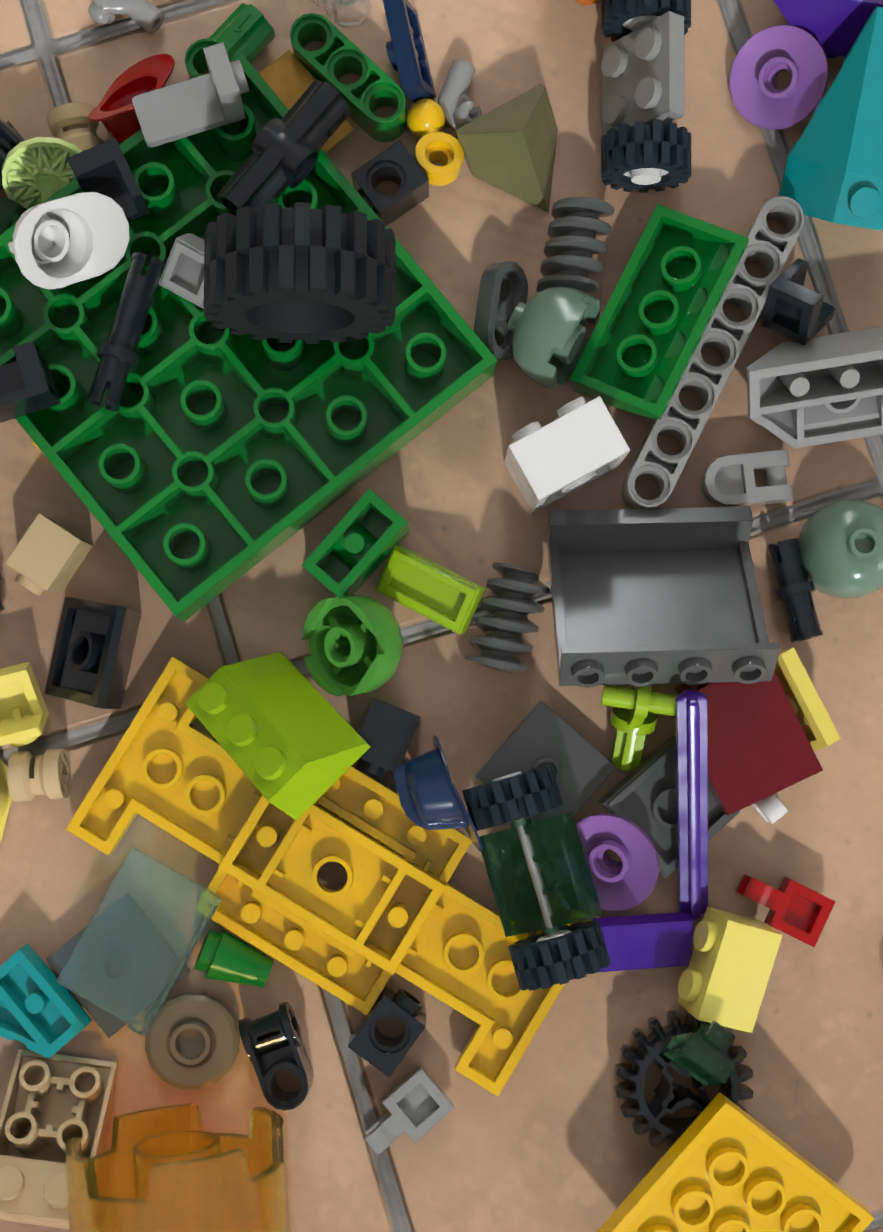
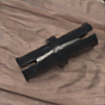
M793 538L779 541L777 545H768L767 551L770 555L778 586L774 593L776 600L782 601L791 643L822 636L823 631L819 624L812 597V592L816 591L814 581H808L799 547V539Z

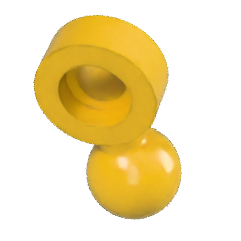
M420 99L410 106L406 118L410 132L420 138L416 145L414 159L428 177L429 184L434 186L448 185L455 181L460 174L464 160V151L455 137L441 132L445 125V114L442 107L432 99ZM431 162H440L444 166H436Z

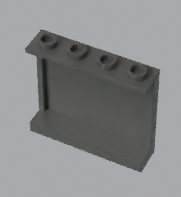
M750 506L549 511L547 550L559 686L589 688L597 685L631 684L634 686H647L650 684L673 683L700 685L718 682L753 684L762 681H772L780 645L779 642H769L749 547V538L753 525Z

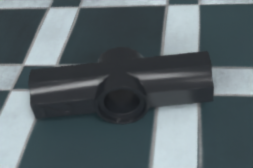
M315 79L281 120L274 118L260 130L252 143L249 158L217 194L219 201L228 209L230 214L237 216V209L247 206L257 211L263 210V204L275 203L288 186L291 189L296 188L306 179L317 162L321 147L350 115V105L343 99L340 92L328 82H321Z

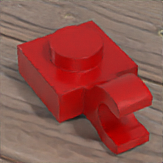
M744 874L736 890L737 893L770 908L764 923L812 947H815L836 902L787 877H784L779 890Z

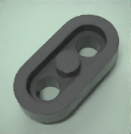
M513 261L489 265L484 270L480 281L473 331L495 356L497 361L513 358L511 341L514 332L508 330V323L516 306L520 302L527 303V278L523 269Z

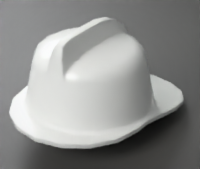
M97 192L76 193L33 206L25 211L15 224L12 235L13 241L8 243L10 252L15 254V260L22 275L33 285L48 290L63 288L73 283L100 276L113 269L125 255L129 243V223L123 209L112 198Z

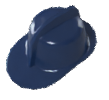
M434 735V749L407 763L399 765L394 770L393 777L401 807L412 822L424 829L464 828L473 844L481 852L483 851L480 837L451 781L442 747L437 736Z

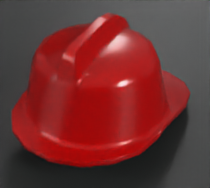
M165 53L157 54L129 67L112 83L99 105L89 114V120L93 122L101 121L112 137L116 138L117 142L123 143L141 129L132 103L133 97L165 87L175 66L173 57Z

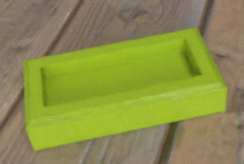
M395 545L375 591L461 635L467 632L486 588L402 545Z

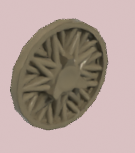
M184 993L169 999L153 1014L146 1029L145 1052L151 1068L164 1082L179 1089L200 1090L217 1083L230 1071L239 1052L240 1032L234 1015L220 1000L205 993Z

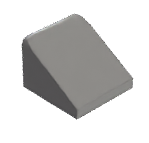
M187 233L176 237L158 284L204 309L205 240L194 234Z

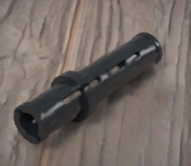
M137 252L132 254L130 268L106 343H100L96 356L100 358V362L86 401L100 408L105 389L110 388L105 401V410L119 411L129 372L137 368L139 356L136 354V350L161 273L165 268V264L161 260L152 256L147 274L142 276L147 254Z

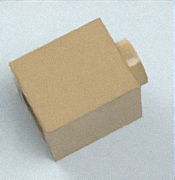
M38 513L5 564L18 572L14 580L34 594L41 596L44 590L61 595L93 545L53 519Z

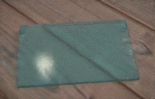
M132 847L56 982L127 1022L128 1028L139 1035H146L222 898Z

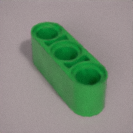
M309 13L296 19L291 26L290 39L294 55L315 79L321 82H328L340 92L343 99L350 105L349 117L370 137L385 143L399 138L405 131L407 124L406 99L400 86L324 16ZM316 40L325 43L317 51L304 49V46L311 41ZM347 73H354L360 76V79L354 84L347 85L338 81L341 76ZM384 105L391 106L396 110L395 114L387 118L377 117L373 112L378 107Z

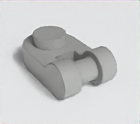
M788 450L727 455L717 458L706 468L702 476L704 495L710 502L720 507L777 504L793 501V488L791 484H787L785 467L790 466ZM754 470H765L767 486L756 487Z

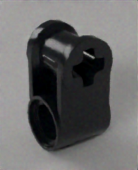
M286 1001L279 1004V1010L252 1021L248 1017L240 1019L238 1022L240 1037L246 1054L254 1066L263 1096L267 1102L275 1109L283 1111L294 1109L302 1104L312 1086L314 1074L303 1044L297 1018L289 1002ZM282 1070L293 1071L301 1081V1089L296 1092L282 1090L277 1084L276 1074Z

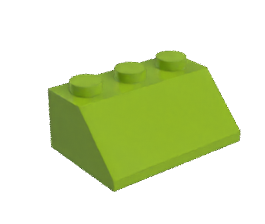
M281 651L220 667L185 702L188 708L271 804L296 821L371 747Z

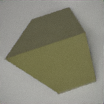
M539 84L455 130L463 148L469 171L473 176L549 213L558 128L546 88Z

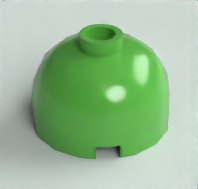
M346 594L340 597L341 600L336 596L319 601L309 612L302 635V640L309 639L311 655L304 656L307 669L321 688L335 696H355L381 687L397 670L403 651V637L400 626L392 612L372 597Z

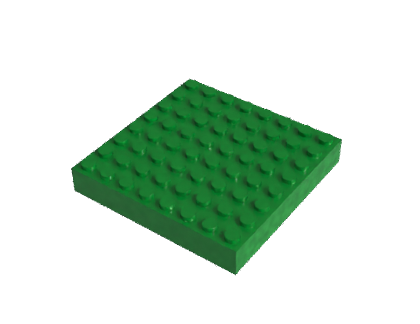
M242 53L230 62L240 60L247 80L249 92L241 94L245 119L152 148L147 146L143 132L140 129L119 145L150 213L128 222L129 243L125 255L113 269L100 276L73 283L63 288L48 290L33 285L22 275L15 260V254L10 252L8 243L13 241L12 235L15 224L0 235V366L17 361L12 347L34 341L46 355L61 404L15 419L172 613L183 622L197 613L493 376L497 364L495 356L396 239V318H394V324L391 327L385 326V331L379 334L369 332V337L362 339L346 337V342L333 343L329 339L320 340V344H306L305 340L279 343L276 338H268L265 341L251 339V334L247 333L238 336L229 333V328L219 329L213 326V321H207L204 317L203 308L158 284L136 350V354L139 356L136 369L129 372L119 411L105 410V401L110 388L105 389L100 408L86 401L100 362V358L96 356L99 344L106 343L130 268L132 254L137 252L147 254L146 265L142 276H145L152 256L161 260L166 265L176 237L191 233L205 240L206 226L210 221L217 223L218 216L224 213L230 214L228 209L219 201L217 194L249 158L252 143L260 130L274 118L281 120L289 111ZM322 149L319 150L317 162L306 179L296 188L291 189L288 186L275 202L279 203L282 208H294L295 202L311 203V209L321 210L326 205L341 207V213L343 214L356 210L367 214V221L373 219L380 220ZM75 178L45 202L76 193H83V190Z

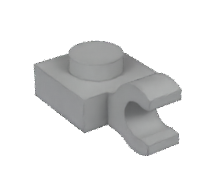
M420 1064L382 1098V1103L389 1112L378 1118L365 1130L367 1136L364 1139L377 1155L383 1152L404 1131L416 1142L452 1111L454 1105Z

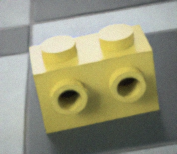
M707 906L704 918L698 923L694 932V950L688 969L683 971L679 979V998L677 1003L697 1020L752 1033L783 935L760 920Z

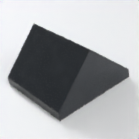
M65 597L44 693L96 708L121 709L142 612L117 605Z

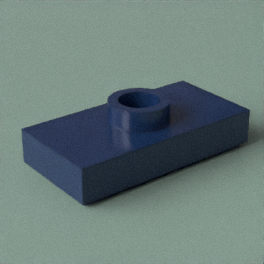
M383 0L391 41L386 43L387 54L393 68L399 72L403 92L413 102L420 99H432L435 101L436 94L417 10L408 0Z

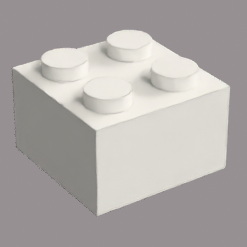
M600 396L586 403L584 397H579L557 410L556 413L559 417L553 422L541 427L540 423L536 421L523 427L511 436L514 441L508 446L504 464L532 514L618 468L630 452V448Z

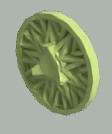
M35 137L22 141L8 152L2 165L3 189L10 201L23 212L33 206L42 204L76 178L67 158L83 151L72 143L53 137Z

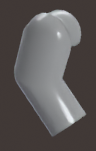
M455 59L452 62L438 97V104L442 107L449 125L454 130L482 116L480 107L475 108L473 102L466 94L475 73V68L470 63L460 59Z

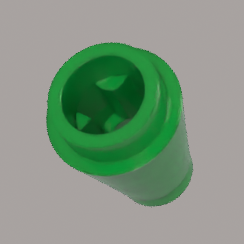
M224 929L221 933L209 930L199 951L194 969L204 972V978L250 986L255 985L263 988L271 972L274 959L265 956L262 952Z

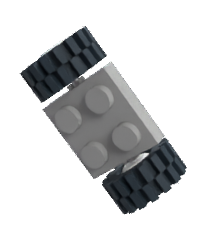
M602 0L603 35L606 38L611 37L613 43L603 48L601 64V180H603L605 185H611L612 189L618 190L624 187V192H632L634 189H640V193H648V189H655L659 192L665 191V186L672 189L679 187V183L685 184L688 178H691V133L687 132V128L684 126L677 128V124L672 123V121L684 116V35L688 32V28H691V0Z

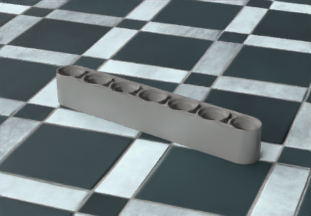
M781 196L767 201L750 226L746 235L749 238V244L661 420H654L623 482L621 489L622 499L628 508H659L671 495L766 303L769 285L779 277L803 228L804 212L799 203L792 198ZM777 219L782 222L786 228V234H776L771 231L766 220ZM753 261L760 264L765 271V278L752 277L746 271L744 263ZM733 304L739 307L744 314V321L733 322L726 318L723 313V305ZM712 347L718 350L722 356L723 364L716 367L708 365L701 357V349ZM683 390L695 392L701 399V409L691 411L684 408L679 401V392ZM667 433L676 437L680 444L679 454L670 456L660 451L657 446V436ZM639 477H648L655 481L658 486L657 498L654 500L641 498L635 491V480Z

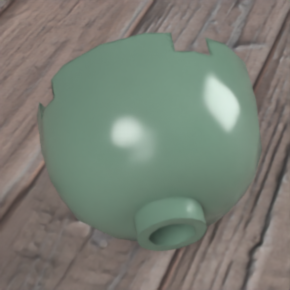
M551 287L538 292L531 298L528 304L520 302L516 306L510 317L508 330L514 332L511 341L513 358L527 377L554 392L557 391V383L564 385L568 381L589 339L585 338L586 323L589 322L595 326L597 324L601 307L599 299L570 287Z
M839 500L817 510L805 522L800 532L799 547L808 581H814L815 588L819 592L829 596L834 595L839 598L848 599L866 596L883 587V509L880 506L863 500Z

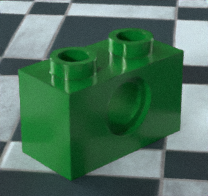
M368 489L303 562L302 566L310 575L341 600L340 597L346 594H355L388 557L393 547L398 545L409 533L408 521L371 489Z

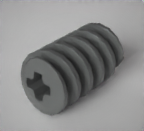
M568 197L560 199L553 204L551 215L554 220L549 223L547 232L551 239L545 243L544 254L547 258L541 263L540 272L543 278L538 280L537 292L551 287H570L584 293L599 291L600 283L588 278V274L600 273L604 269L602 262L591 257L592 255H600L607 252L608 245L595 239V236L610 234L612 226L607 222L599 220V217H609L614 214L615 209L611 204L604 200L590 197Z
M493 563L492 568L501 574L503 578L488 579L486 587L498 595V597L482 598L481 606L491 613L492 616L476 618L475 625L484 631L486 636L470 637L469 644L478 650L480 655L465 656L464 659L508 673L526 671L528 665L517 658L516 654L517 652H532L533 645L523 639L522 634L538 632L539 627L527 617L528 614L544 613L545 610L533 597L537 594H549L551 589L539 580L538 575L507 564Z

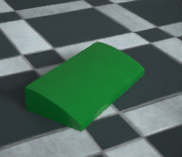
M657 204L570 377L574 391L591 399L600 396L607 405L661 420L749 244V238Z

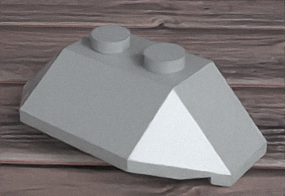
M883 327L813 337L805 346L795 341L783 342L746 368L748 416L795 449L883 434Z

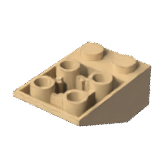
M17 1050L0 1114V1220L90 1232L103 1174L118 1069L117 1062L54 1054L52 1057L47 1058L34 1051Z

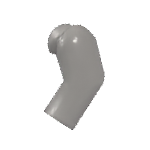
M92 0L93 2L88 8L90 17L99 24H111L114 21L115 14H123L129 16L151 34L155 33L164 21V13L148 0Z

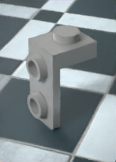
M223 42L203 48L209 70L208 74L133 97L132 103L148 147H156L246 118L241 94L249 92L247 80L240 60L229 61Z

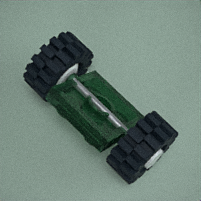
M552 764L523 773L518 771L491 779L492 782L463 790L469 816L476 831L511 822V827L490 832L479 837L483 846L481 854L505 936L509 937L537 930L542 931V934L527 937V939L519 940L508 948L520 989L532 991L541 987L542 989L550 988L554 984L562 985L569 983V980L587 977V974H594L601 971L600 969L608 967L611 961L599 921L580 922L593 919L603 913L572 811L532 821L530 817L564 805Z

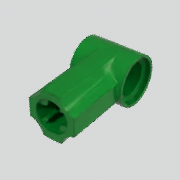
M242 3L209 38L197 40L189 46L184 60L189 78L202 76L201 73L208 69L203 48L223 42L229 61L242 53L251 63L275 38L274 28L265 19L263 13L252 4L246 5Z

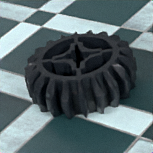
M669 1011L667 1014L668 1026L662 1027L655 1016L650 1017L648 1022L653 1032L646 1036L642 1030L635 1028L632 1031V1035L639 1046L634 1048L624 1044L620 1049L622 1055L631 1063L615 1065L614 1071L616 1075L626 1080L614 1087L618 1098L627 1099L620 1107L622 1114L625 1118L635 1117L632 1123L634 1131L638 1135L649 1131L648 1139L651 1145L658 1147L667 1138L670 1149L701 1114L699 1113L687 1118H672L665 1116L667 1112L673 1115L680 1108L687 1106L702 1112L712 1101L706 1092V1084L714 1073L712 1067L718 1061H720L722 1069V1081L719 1092L746 1113V1109L738 1100L753 1098L752 1089L742 1083L753 1077V1071L748 1065L740 1064L747 1057V1053L741 1045L732 1046L735 1035L729 1029L718 1033L719 1025L703 1022L700 1026V1020H697L689 1012L686 1015L684 1024H681L676 1011ZM684 1043L704 1046L700 1051L694 1049L683 1057L672 1056L665 1050L671 1046ZM653 1061L662 1072L660 1083L654 1089L656 1095L647 1103L644 1096V1080L649 1065ZM668 1067H671L678 1075L682 1074L685 1078H690L693 1087L699 1095H695L688 1087L685 1088L681 1084L677 1085Z

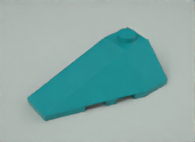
M876 6L845 57L842 68L813 111V117L787 155L777 197L785 196L792 198L799 203L804 215L832 223L882 231L883 7Z

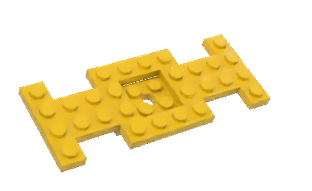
M172 656L69 822L66 830L109 856L113 854L134 818L139 814L220 864L218 871L194 908L195 910L366 1016L394 973L476 1022L478 1026L455 1062L454 1070L498 1097L565 985L554 984L550 988L542 989L541 987L529 991V989L523 991L519 987L508 948L519 940H524L529 936L539 935L543 931H547L543 917L533 934L448 883L472 843L470 837L458 829L427 830L417 826L406 816L396 791L353 765L297 821L271 804L215 739L192 726L197 717L185 702L209 677L177 657ZM332 813H334V814H336L337 816L341 817L342 819H344L345 821H347V822H349L350 824L354 825V826L357 827L358 829H356V828H354L353 826L349 825L348 823H346L345 821H343V820H341L340 818L336 817V816L333 815ZM376 840H378V841H380L381 843L385 844L386 846H388L389 848H391V849H393L394 851L398 852V853L401 854L402 856H400V855H398L397 853L393 852L392 850H390L389 848H387V847H385L384 845L380 844V843L377 842ZM327 862H338L346 869L347 883L342 888L330 890L321 884L318 875L319 869ZM559 891L550 904L557 929L564 925L570 926L574 923L590 921L592 918H601Z

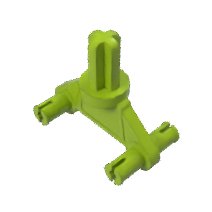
M614 685L603 686L601 706L613 707L610 721L616 728L611 762L615 766L620 767L621 771L629 772L641 764L646 735L654 732L657 714L675 716V698L677 695L651 692V685H631V688Z

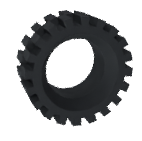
M295 202L294 208H282L279 203L263 204V210L259 211L250 206L237 209V216L224 213L217 217V223L210 221L206 226L204 242V317L207 321H213V326L219 329L229 328V333L241 336L248 333L251 334V339L262 341L268 338H276L279 343L305 340L306 344H320V340L327 339L337 343L346 342V337H353L355 339L369 337V332L379 334L385 331V326L391 327L394 324V318H396L395 234L391 228L385 229V223L379 219L367 221V214L356 210L343 214L341 213V207L326 205L321 210L311 209V203Z

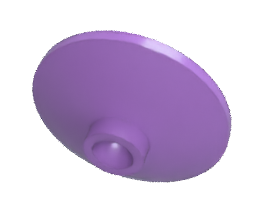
M777 25L756 33L741 47L732 64L730 93L735 107L747 121L765 129H785L802 122L815 110L826 91L829 70L825 52L820 43L811 34L795 26ZM787 70L791 76L790 83L784 89H778L775 79L781 71Z
M597 813L586 816L569 829L561 844L560 864L568 885L582 900L594 907L608 911L631 909L641 904L656 885L659 874V861L656 849L648 835L637 824L625 817L610 813ZM607 850L615 851L622 861L615 862L611 860Z

